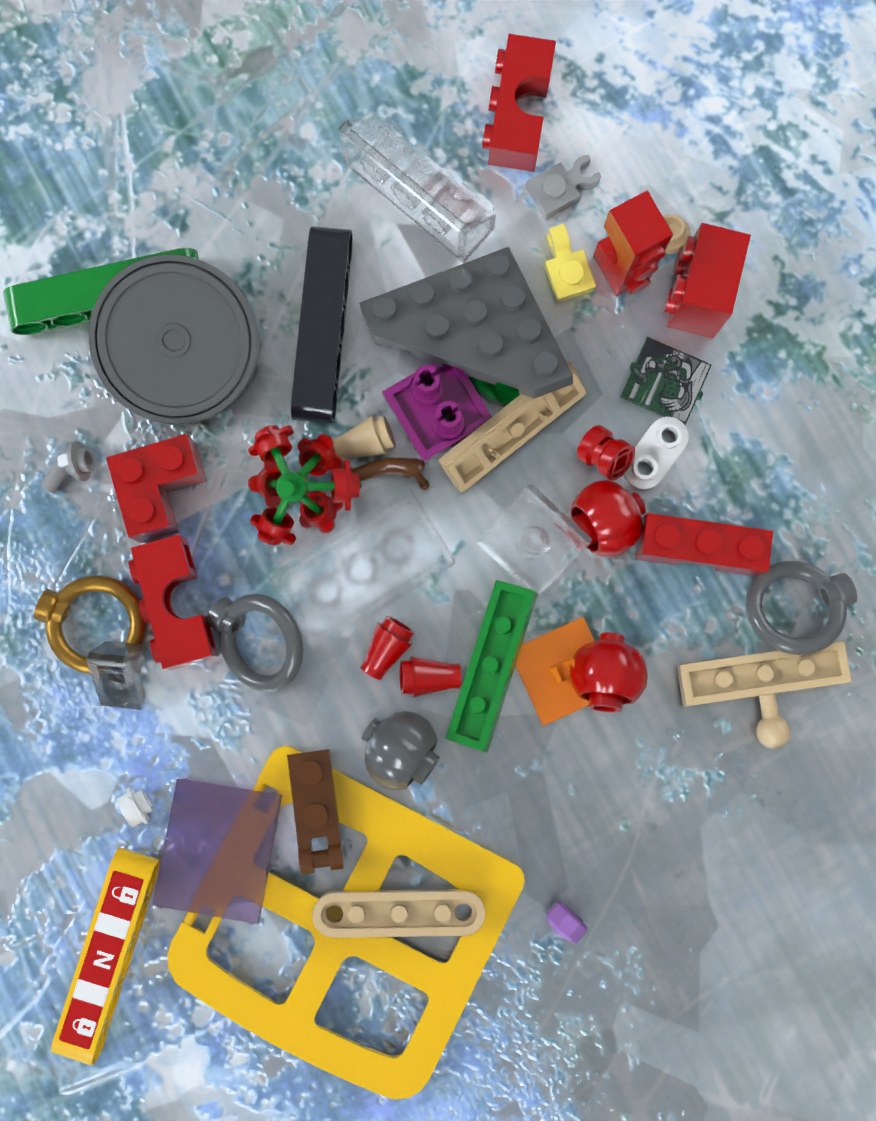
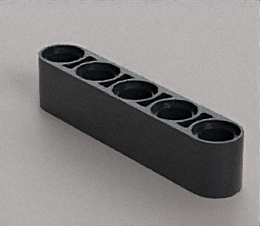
M311 226L309 231L291 397L292 420L334 423L353 247V234L350 229Z

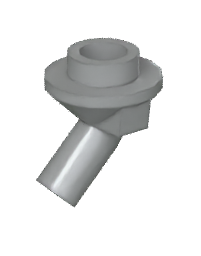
M79 441L71 442L65 454L57 455V461L52 465L40 486L51 493H55L67 473L80 482L87 481L95 466L94 457L90 449L84 447Z

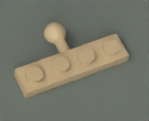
M845 641L833 642L830 646L819 652L806 655L788 654L777 650L676 665L682 702L685 707L759 696L763 719L757 725L756 734L764 746L772 749L783 747L791 736L788 722L779 716L776 693L852 682Z

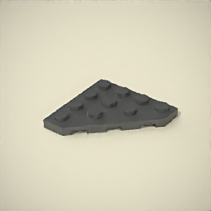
M509 247L359 303L375 344L387 348L395 346L410 351L412 356L439 366L447 364L464 370L467 376L496 385L497 382L519 389V394L534 399L573 384V374Z

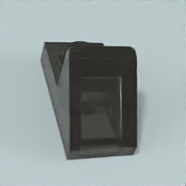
M106 641L88 653L87 662L100 706L142 710L145 692L140 672L147 651L146 645Z

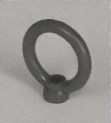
M784 561L769 566L768 573L757 575L753 579L746 594V613L755 633L769 646L788 654H812L827 648L839 637L846 622L847 606L857 602V591L853 581L846 573H840L831 577L814 565L800 561ZM795 577L807 580L817 586L822 603L829 608V618L825 627L819 633L806 638H794L777 631L766 619L762 606L764 594L772 583L779 579Z
M249 594L236 599L234 602L228 597H224L212 606L207 615L206 622L219 632L223 658L230 671L238 680L246 686L262 692L280 690L294 680L302 664L303 641L295 619L281 603L266 595ZM260 611L267 614L277 623L283 633L286 643V658L282 668L273 675H262L255 672L245 663L240 655L236 642V633L243 627L246 620L244 614L247 612Z

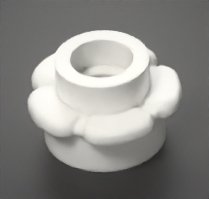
M127 787L126 793L116 799L124 818L132 828L142 822L147 825L149 823L148 814L154 811L151 801L143 789L135 792L131 787Z

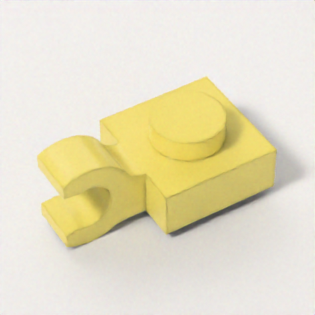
M564 224L549 228V234L546 235V239L554 259L545 261L544 268L556 303L594 291L596 284L584 249L575 252L571 251L568 232Z

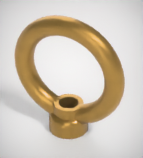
M93 575L82 577L70 582L59 592L46 589L40 596L34 611V619L45 623L47 640L56 657L71 669L86 674L109 673L127 664L140 649L146 632V623L140 612V599L123 582L107 576ZM89 592H103L114 596L123 604L129 616V632L125 642L117 651L105 657L91 658L77 653L69 646L63 634L62 624L67 618L71 602Z

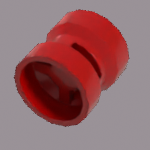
M596 425L589 429L581 439L577 448V457L588 466H597L599 474L608 480L614 481L623 476L631 466L635 457V448L623 439H614L613 433L604 426Z

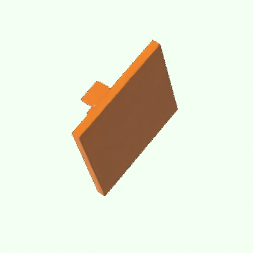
M584 617L528 641L521 646L515 666L542 726L589 705L588 700H583L577 695L569 676L570 665L574 668L575 658L573 656L576 651L583 645L594 642Z

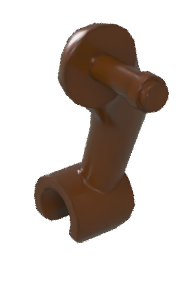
M381 458L356 468L350 466L351 473L359 474L360 482L381 475H401L405 478L414 477L419 483V487L423 490L430 486L428 480L421 473L425 464L418 458Z

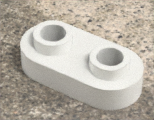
M662 417L649 427L634 447L635 457L633 462L622 476L628 487L636 491H648L663 479L688 444V431L680 420L674 417ZM662 431H671L675 436V441L673 443L665 442L662 439ZM638 463H647L651 468V473L649 475L640 474L637 469Z

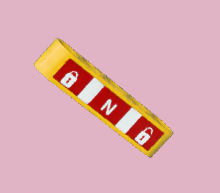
M122 847L116 850L108 868L51 1045V1053L91 1066L96 1063L105 1043L161 866L160 859Z

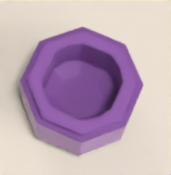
M556 901L546 912L547 921L554 932L570 943L577 944L588 931L587 925L562 901Z

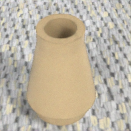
M372 415L341 436L332 439L335 453L342 461L387 454V449L395 447L394 436L385 416L375 418Z

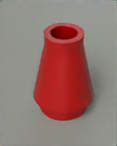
M386 616L382 623L377 622L366 657L360 669L369 676L382 680L385 673L413 644L411 638L415 632L404 623L390 616Z
M413 656L410 657V660L400 661L399 684L401 694H411V697L415 698L439 691L460 688V664H449Z

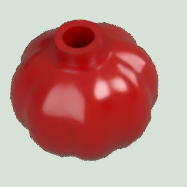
M601 480L584 487L572 502L570 508L571 518L567 520L569 533L579 548H587L592 554L600 557H616L633 547L640 538L643 529L641 516L646 513L645 504L638 493L633 492L630 494L620 484L613 481Z
M601 633L599 640L583 645L573 656L575 658L574 668L570 665L569 674L571 683L577 695L581 699L589 701L588 707L592 710L607 713L622 712L623 705L633 704L637 701L647 686L648 673L644 657L636 648L625 643V636L621 634Z

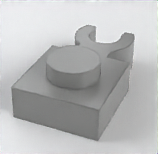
M589 155L579 157L574 162L573 168L569 171H566L560 162L526 181L525 188L545 220L578 203L581 198L578 189L591 190L599 184L601 179L599 172L591 177H586L581 173V170L590 164L591 158Z

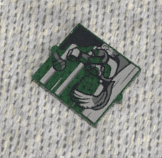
M647 337L636 362H632L629 366L631 373L620 398L663 417H674L686 425L696 400H700L703 396L701 389L712 364Z

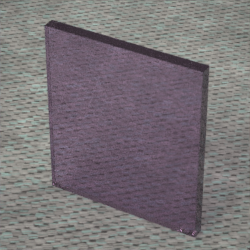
M177 778L152 905L157 906L159 909L170 908L243 921L250 925L259 924L282 795L275 791L268 793L191 781L188 778Z

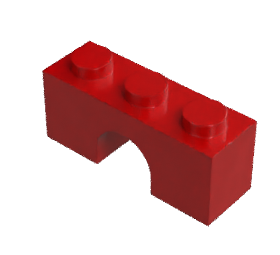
M509 33L506 49L498 48L495 74L502 75L500 87L492 86L488 111L495 112L493 125H485L482 149L489 150L488 165L535 171L544 117L523 112L518 107L517 102L527 96L547 98L556 41Z
M648 190L609 210L604 224V228L609 236L597 243L593 254L595 261L616 297L626 291L630 295L635 294L651 283L650 278L658 270L659 267L657 265L666 255L665 250L673 237L671 229Z
M647 513L641 518L643 529L636 544L634 560L670 565L680 563L699 564L715 567V571L754 577L769 572L773 530Z
M177 534L132 547L133 559L128 561L129 571L134 583H140L144 599L139 600V608L144 622L151 624L154 639L150 640L149 644L155 663H161L164 670H173L218 657L219 654L212 628L206 622L207 616L197 615L181 619L175 614L171 605L172 594L176 587L183 582L198 578L188 539Z

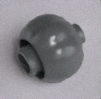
M396 712L381 722L374 718L361 737L367 743L364 757L366 770L377 784L386 789H407L414 780L422 785L440 756L433 752L438 741L432 725L424 717L414 712Z

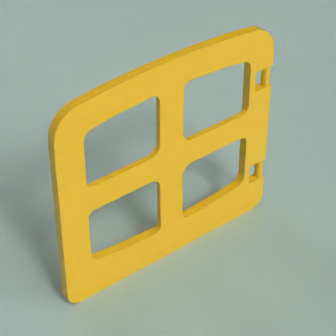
M289 746L279 747L268 758L252 792L242 807L198 890L190 909L171 941L167 954L168 969L174 981L180 987L238 1025L280 1049L328 1073L389 1099L410 1098L420 1092L429 1081L525 883L524 874L511 861L333 769L339 823L363 833L367 838V844L343 891L379 890L394 859L399 855H405L447 880L456 888L476 893L484 904L485 920L481 928L474 934L460 936L449 960L446 962H439L393 937L331 938L321 934L316 929L312 917L314 906L319 898L261 868L255 862V856L280 809L286 804H293L287 755L303 752ZM266 785L279 791L268 813L255 807ZM237 895L244 896L311 932L314 937L315 944L288 999L282 1004L275 1002L239 980L210 959L208 955L209 944L233 898ZM204 904L217 910L206 932L193 926ZM337 905L330 906L327 909L328 917L331 920H340L343 917V910ZM351 956L359 957L427 994L429 1000L405 1049L399 1055L391 1056L363 1046L316 1024L315 1015L341 963L346 958Z

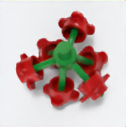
M269 425L260 429L255 434L254 438L256 441L254 445L249 447L248 451L251 456L259 455L261 461L264 462V468L258 475L249 478L248 487L252 492H258L264 498L266 506L271 507L264 509L261 515H252L250 519L251 524L256 526L258 530L257 537L261 541L269 545H279L281 542L287 545L295 543L296 536L291 533L294 520L286 513L290 502L301 501L299 523L302 527L306 529L316 527L322 533H329L335 527L334 520L337 512L342 509L343 502L345 510L350 511L351 498H359L360 488L362 487V483L359 481V474L351 473L349 460H344V469H340L343 464L342 459L336 455L333 446L334 442L330 436L320 434L317 439L309 440L302 438L297 444L300 452L299 463L302 468L299 471L290 472L284 457L292 450V445L288 439L294 433L292 427L284 426L279 429L277 425ZM329 469L331 470L330 481L309 482L306 477L308 474L322 476ZM331 490V497L321 491Z

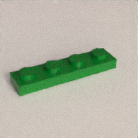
M499 580L495 581L445 739L488 752L538 593L536 591Z

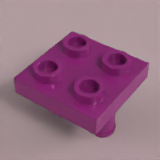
M430 363L429 365L420 366L415 373L382 391L384 399L424 464L459 444L492 417L470 379L465 375V371L447 364L439 366Z

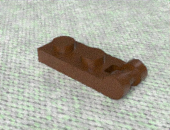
M330 749L287 755L301 875L315 873V868L329 866L331 871L344 869ZM327 836L328 849L313 851L312 838Z

